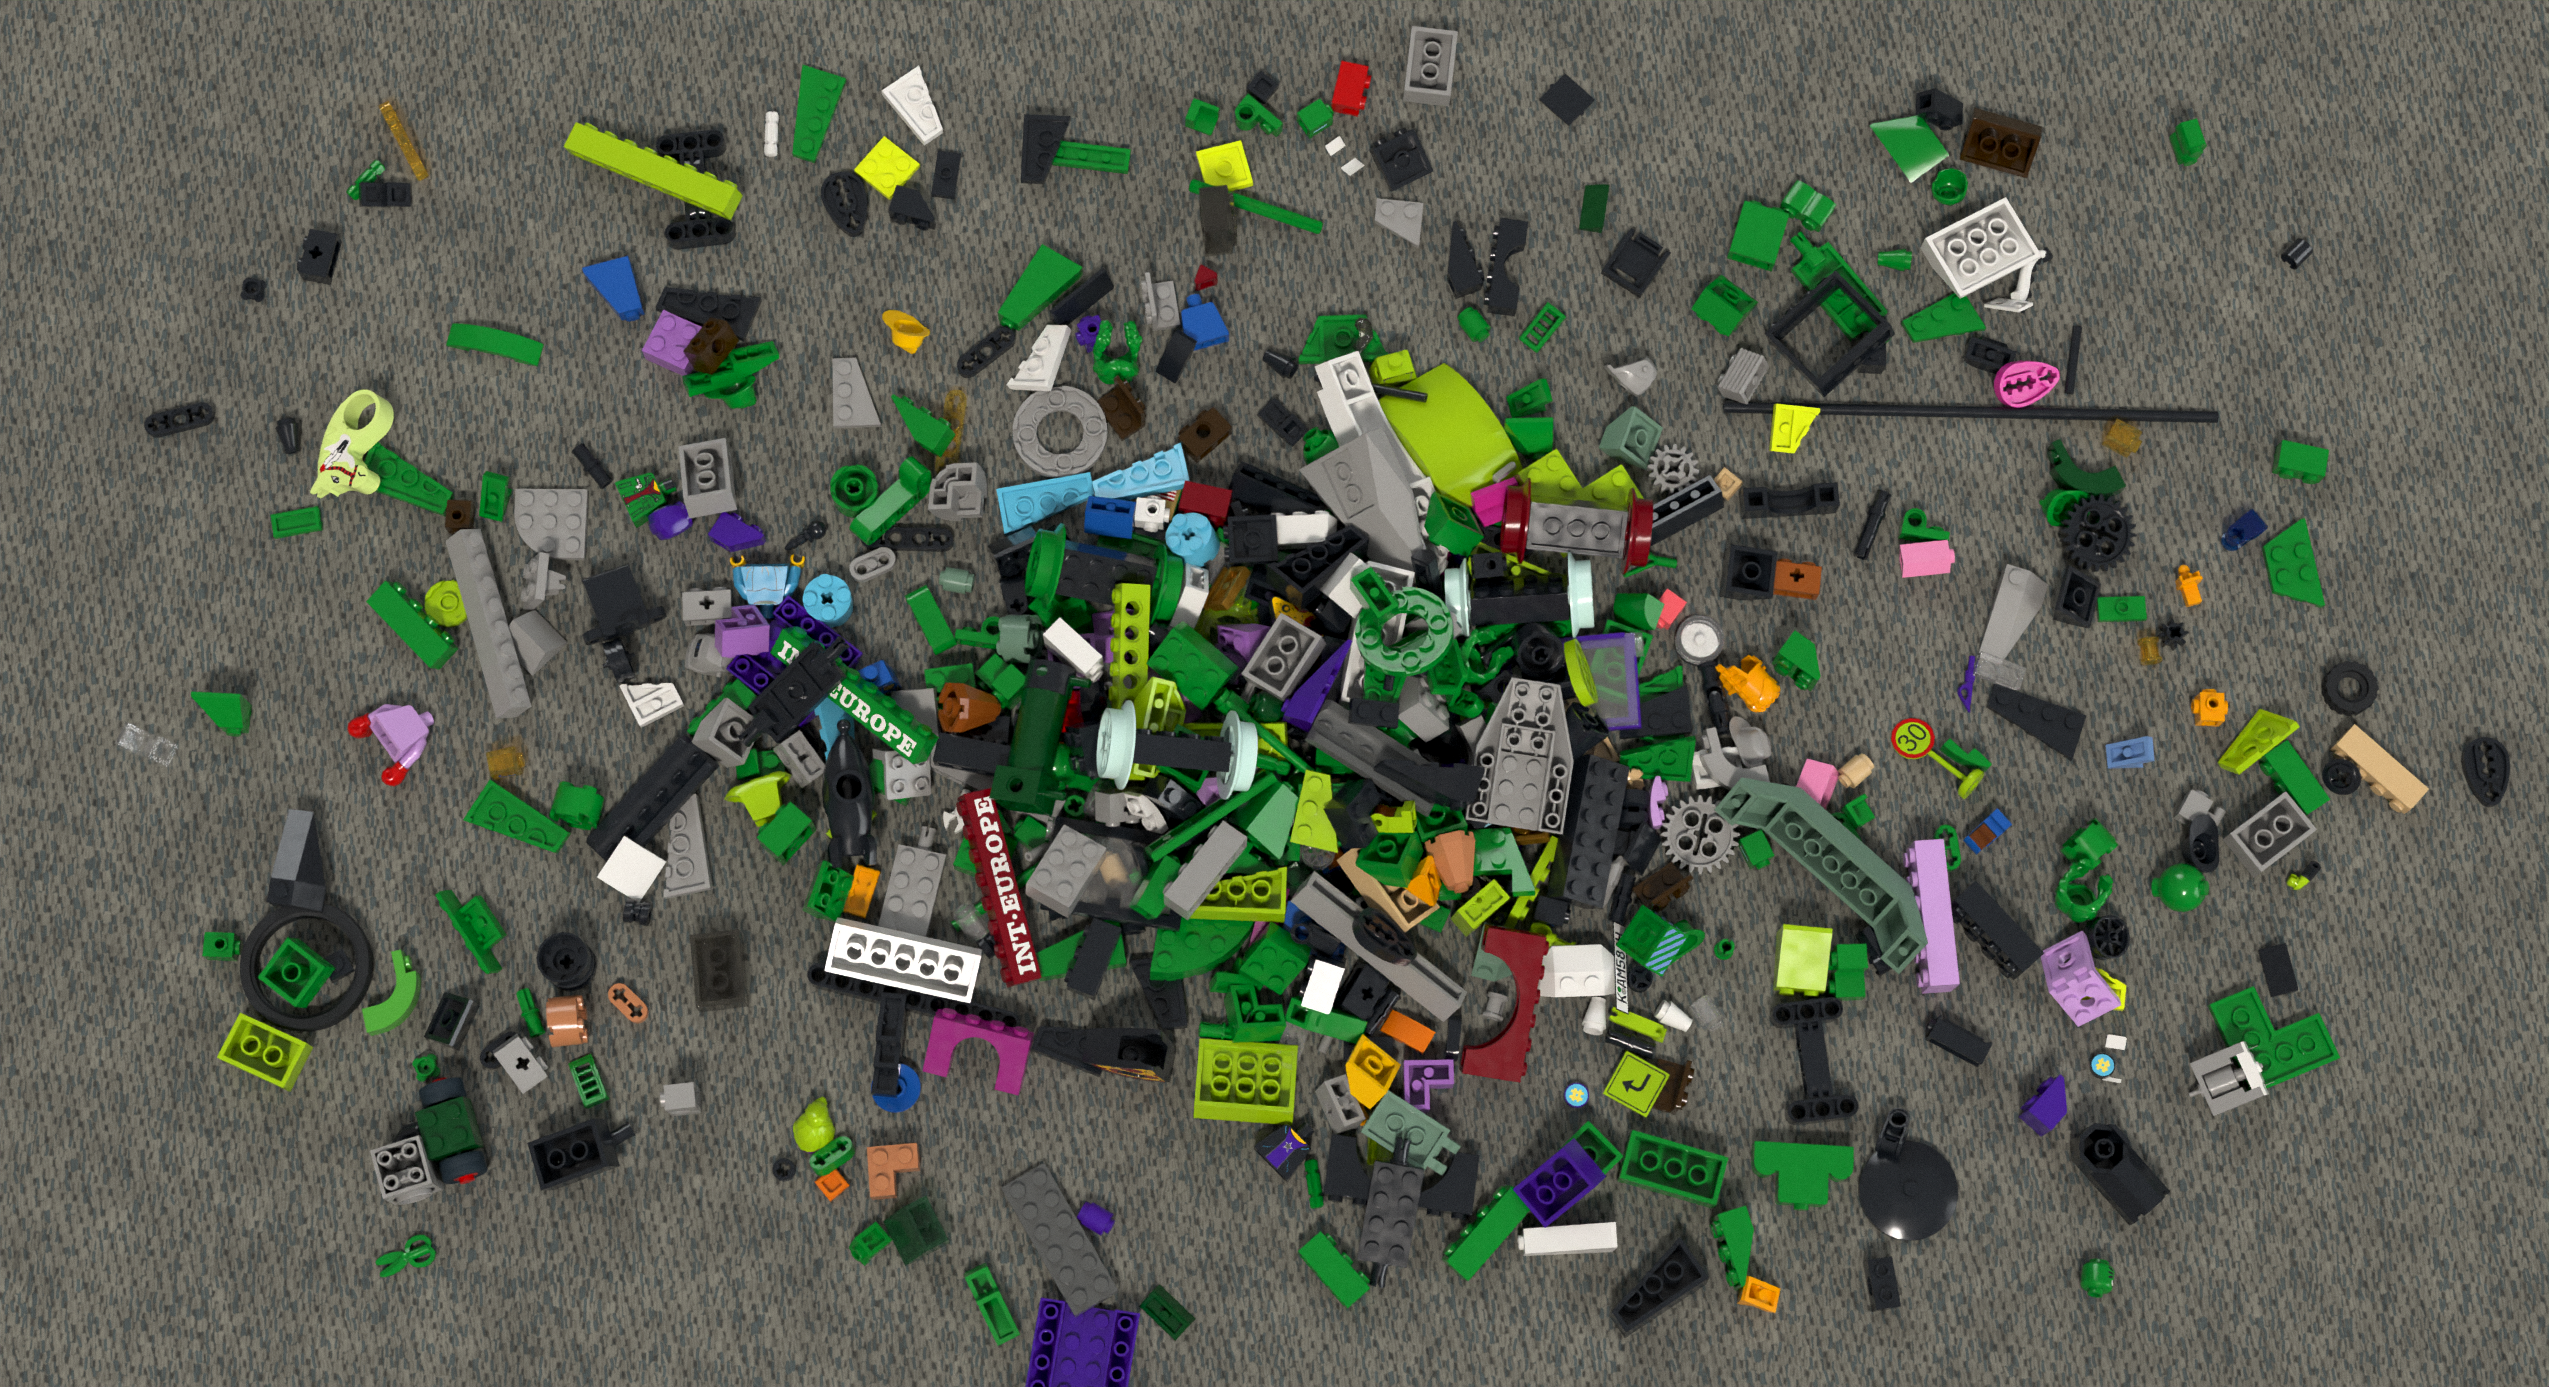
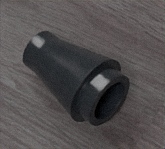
M1271 349L1265 352L1262 359L1282 378L1291 379L1299 367V363L1295 361L1294 357L1275 352Z
M296 418L278 420L275 429L285 449V454L300 452L299 423H296Z

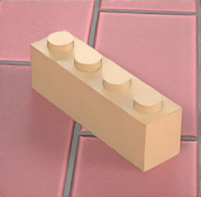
M2355 724L2330 749L2334 753L2335 759L2343 757L2348 761L2353 760V763L2360 767L2362 780L2364 779L2371 785L2370 788L2376 795H2383L2389 801L2390 807L2396 812L2407 813L2429 790Z

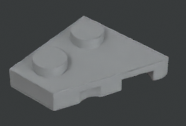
M1377 198L1374 223L1382 228H1387L1392 234L1399 238L1402 237L1412 243V246L1419 248L1423 203Z

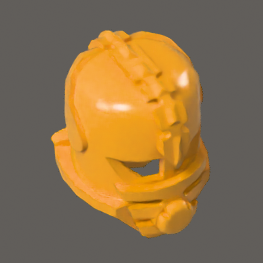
M1748 654L1741 660L1742 670L1734 665L1725 668L1718 664L1715 668L1720 672L1719 678L1723 683V687L1728 691V695L1737 693L1749 710L1764 712L1779 697L1780 686L1765 671L1766 667L1761 666L1763 662L1754 655L1750 656Z

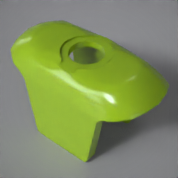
M777 771L737 785L728 791L724 800L743 803L757 827H762L766 822L770 824L776 817V811L783 805L780 790L790 780L791 774Z

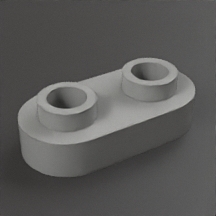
M887 547L878 548L855 558L849 567L850 574L857 582H867L891 571L896 565V557L891 549ZM881 558H888L887 564L883 565L880 563ZM864 567L867 571L864 574H859L858 569Z

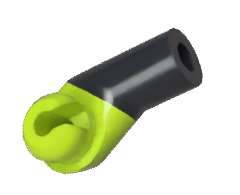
M2311 861L2299 877L2291 874L2286 884L2293 887L2292 890H2300L2320 871V864L2316 861Z

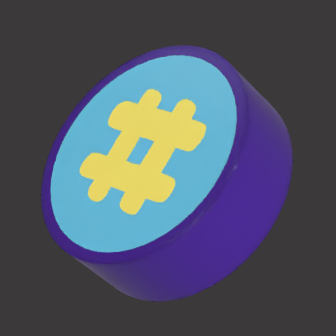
M1581 1083L1570 1084L1564 1092V1100L1571 1108H1581L1589 1099L1588 1089Z

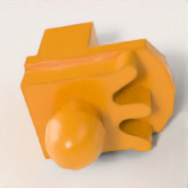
M2180 565L2178 568L2180 576L2175 581L2176 589L2181 590L2186 607L2200 604L2202 599L2197 585L2203 580V577L2199 571L2191 574L2187 565Z

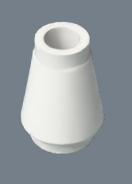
M1591 998L1582 1022L1584 1032L1592 1035H1601L1603 1030L1606 1029V1000L1604 998Z
M1663 1000L1654 1014L1658 1022L1684 1032L1689 1029L1693 1021L1672 1001L1667 1002Z

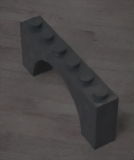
M1332 1134L1323 1196H1327L1328 1201L1342 1203L1343 1199L1353 1200V1205L1366 1206L1371 1180L1359 1163L1356 1151V1138ZM1457 1152L1456 1155L1454 1154L1450 1169L1443 1179L1432 1188L1420 1192L1417 1209L1427 1211L1426 1215L1441 1217V1213L1451 1214V1219L1466 1220V1217H1471L1480 1155Z

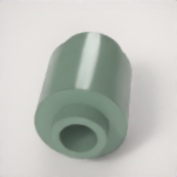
M946 567L945 571H941L939 585H943L944 591L966 594V592L972 593L975 574L970 573L969 570Z

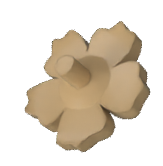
M1632 768L1631 772L1629 769L1626 789L1637 788L1642 790L1645 786L1641 777L1643 772L1640 769Z

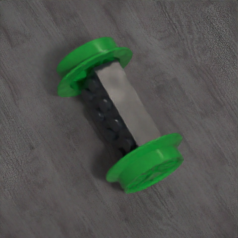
M1060 523L1054 531L1039 529L1035 535L1026 570L1025 594L1040 598L1043 609L1049 608L1055 594L1115 606V603L1112 602V591L1115 589V585L1121 583L1150 585V628L1154 621L1165 624L1170 623L1175 613L1182 585L1183 561L1182 558L1168 555L1164 544H1160L1157 547L1153 558L1068 541L1066 540L1065 525ZM1127 603L1126 608L1134 610L1133 605Z

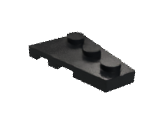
M1024 114L1021 183L1045 184L1071 121V116Z
M1687 685L1640 704L1642 728L1618 730L1619 740L1691 734L1692 723ZM1628 710L1619 713L1617 718L1629 717Z

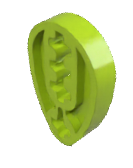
M1576 638L1565 642L1564 653L1567 669L1579 701L1584 707L1597 703L1598 694L1580 643Z

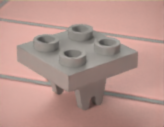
M539 552L524 566L523 578H526V585L522 588L520 599L524 602L523 609L534 610L545 600V596L558 595V590L565 589V585L560 584V581H564L566 576L548 569V553Z

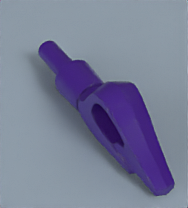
M1969 656L1968 670H1965V683L1957 689V694L1969 713L1973 683L1976 675L1974 671L1975 656ZM1964 689L1967 693L1966 699H1964L1961 694V691Z

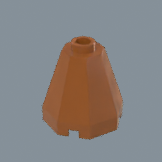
M946 682L939 695V703H943V710L938 709V717L943 731L964 732L993 722L1001 711V706L996 696L963 683Z

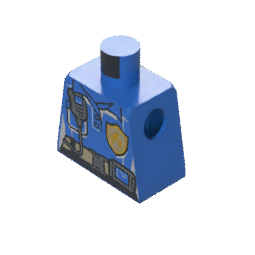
M880 660L858 671L863 679L875 684L878 690L885 696L891 695V691L902 690L892 667L884 660Z

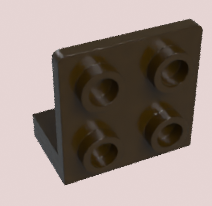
M1117 375L1114 377V390L1096 402L1101 407L1107 422L1121 441H1124L1145 427L1146 414L1144 411L1146 408L1139 398L1135 399L1130 393L1132 388L1125 379L1121 380Z
M1670 862L1635 886L1632 891L1644 906L1658 913L1669 905L1668 903L1672 897H1675L1677 900L1688 892V889L1691 888L1690 883L1693 880V876L1690 874L1684 878L1673 862Z
M1658 1059L1656 1067L1670 1074L1652 1109L1675 1115L1678 1110H1682L1685 1107L1688 1098V1092H1685V1087H1688L1689 1083H1691L1695 1070L1691 1068L1692 1061L1687 1060L1683 1065Z

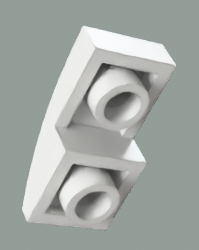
M1129 791L1124 793L1128 810L1132 815L1142 817V824L1147 831L1162 834L1169 829L1158 808L1147 797Z

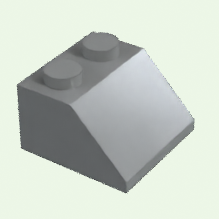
M724 698L700 722L692 743L727 768L744 765L754 742L750 747H747L742 743L744 739L740 740L738 736L753 723V716L730 699Z

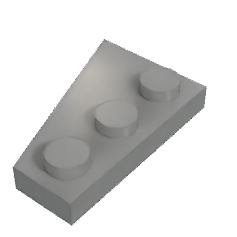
M832 359L834 428L882 427L857 359Z

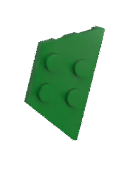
M1366 314L1318 316L1302 354L1299 356L1298 363L1322 364L1359 351L1363 362H1374L1375 358L1388 355V352L1383 348L1380 338L1372 329Z
M2302 518L2264 545L2262 552L2273 594L2287 596L2292 600L2304 601L2321 608L2325 606L2306 520Z
M1677 666L1663 675L1654 677L1651 681L1640 684V704L1683 687L1682 666ZM1684 735L1645 737L1640 739L1650 744H1657L1684 738Z

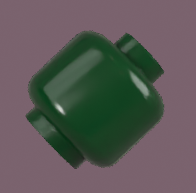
M1261 691L1258 694H1254L1250 699L1248 712L1257 722H1281L1285 714L1281 711L1284 702L1266 691Z

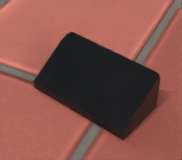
M2286 943L2258 950L2270 997L2298 991Z

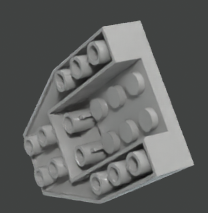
M1383 427L1366 432L1299 469L1342 528L1353 525L1369 538L1366 556L1369 561L1414 572L1411 556L1417 551L1423 550L1414 494Z
M1519 678L1510 679L1476 746L1473 765L1485 767V772L1474 802L1465 808V820L1563 834L1574 761L1560 685Z

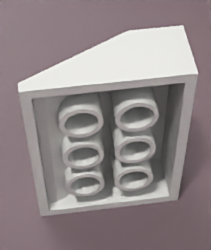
M2006 197L1926 237L1920 247L1931 267L1959 298L2041 258L2040 252Z

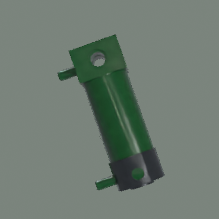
M1041 659L1029 661L1006 766H996L989 796L990 799L1007 810L1052 816L1055 800L1064 801L1066 799V793L1058 791L1059 783L1051 777L1068 702L1071 699L1074 686L1091 687L1092 681L1090 678L1076 677L1075 669L1058 662Z

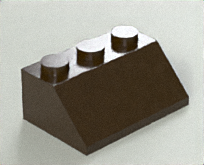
M1974 108L1960 160L2027 178L2042 137V126Z

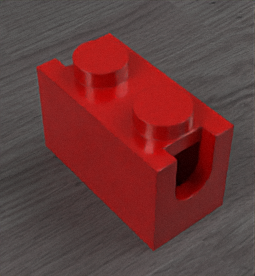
M1341 61L1331 105L1333 112L1358 117L1359 111L1365 109L1367 96H1363L1364 89H1369L1372 75H1368L1369 66Z

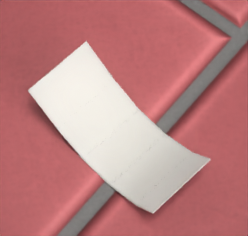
M1338 136L1325 147L1330 156H1332L1346 145L1341 137ZM1354 158L1341 167V169L1351 176L1365 165Z

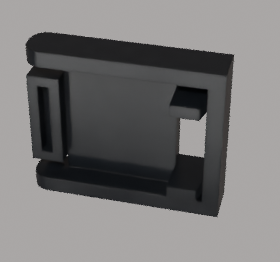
M1631 228L1602 269L1601 274L1641 298L1671 252L1667 250L1662 258L1658 257L1663 247L1642 233H1639L1633 241L1631 238L1636 230ZM1619 269L1637 281L1633 285L1615 274L1616 271Z

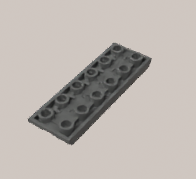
M1324 700L1305 741L1362 777L1372 779L1375 785L1400 801L1415 800L1416 811L1428 817L1435 802L1375 772L1374 766L1384 759L1415 761L1417 766L1430 764L1431 762L1373 726L1348 724L1349 710L1332 700Z

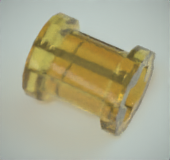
M2145 637L2137 641V645L2141 648V665H2154L2163 661L2162 657L2159 656L2158 637Z

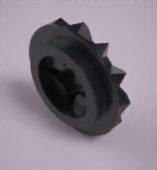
M2343 757L2340 759L2333 758L2325 765L2322 772L2325 786L2333 793L2339 795H2348L2355 792L2362 780L2360 767H2357L2353 760L2348 761ZM2339 770L2342 773H2350L2346 777V781L2343 778H2336Z

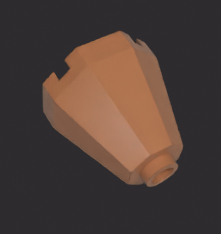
M1458 830L1436 836V842L1431 844L1430 840L1425 842L1424 850L1426 857L1433 856L1438 875L1446 888L1454 891V893L1467 891L1473 882L1475 852L1473 832L1468 831L1467 836L1464 831Z

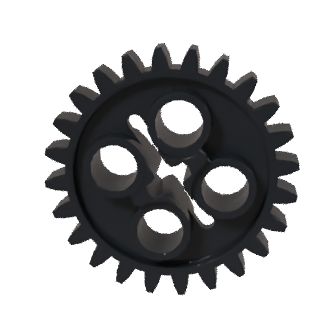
M2100 494L2095 499L2093 495L2087 496V501L2084 498L2078 499L2079 505L2076 503L2070 505L2073 512H2064L2068 519L2060 521L2065 525V529H2060L2059 532L2065 534V537L2061 538L2059 542H2066L2067 545L2062 551L2070 550L2071 553L2068 559L2077 558L2075 566L2083 563V570H2089L2092 567L2093 572H2098L2100 568L2102 571H2108V565L2111 568H2116V561L2119 563L2125 562L2122 555L2127 556L2131 554L2127 547L2135 546L2130 541V538L2136 537L2137 534L2131 533L2130 529L2136 527V524H2129L2128 521L2132 519L2133 515L2125 516L2128 508H2119L2121 501L2118 500L2112 503V496L2104 499L2103 494ZM2089 512L2094 516L2092 524L2087 521V514ZM2110 520H2113L2116 525L2113 532L2108 526ZM2079 525L2089 530L2097 529L2098 533L2116 537L2117 540L2114 541L2105 536L2098 537L2097 533L2079 529ZM2081 535H2084L2087 539L2084 547L2079 541ZM2104 542L2109 548L2107 554H2104L2101 550V545Z

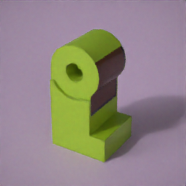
M1415 800L1405 801L1403 807H1389L1384 804L1376 805L1372 809L1370 817L1377 831L1385 833H1413L1417 824Z

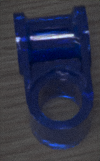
M2251 509L2227 529L2222 535L2221 544L2226 550L2236 551L2250 540L2262 534L2268 528V525L2254 509Z

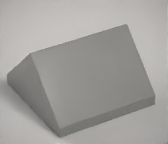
M536 610L513 619L509 625L518 661L532 676L568 643Z

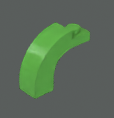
M401 949L391 952L396 973V987L393 994L379 1005L362 1009L366 1031L371 1036L388 1032L402 1024L413 1012L418 1002L421 990L420 974L417 971L409 972V970L413 969L410 955H406Z

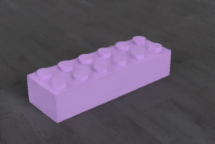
M1944 839L1918 840L1908 847L1906 853H1903L1904 867H1908L1909 877H1906V881L1912 886L1928 940V944L1914 958V962L1919 964V973H1916L1917 987H1921L1922 994L1951 992L1960 984Z

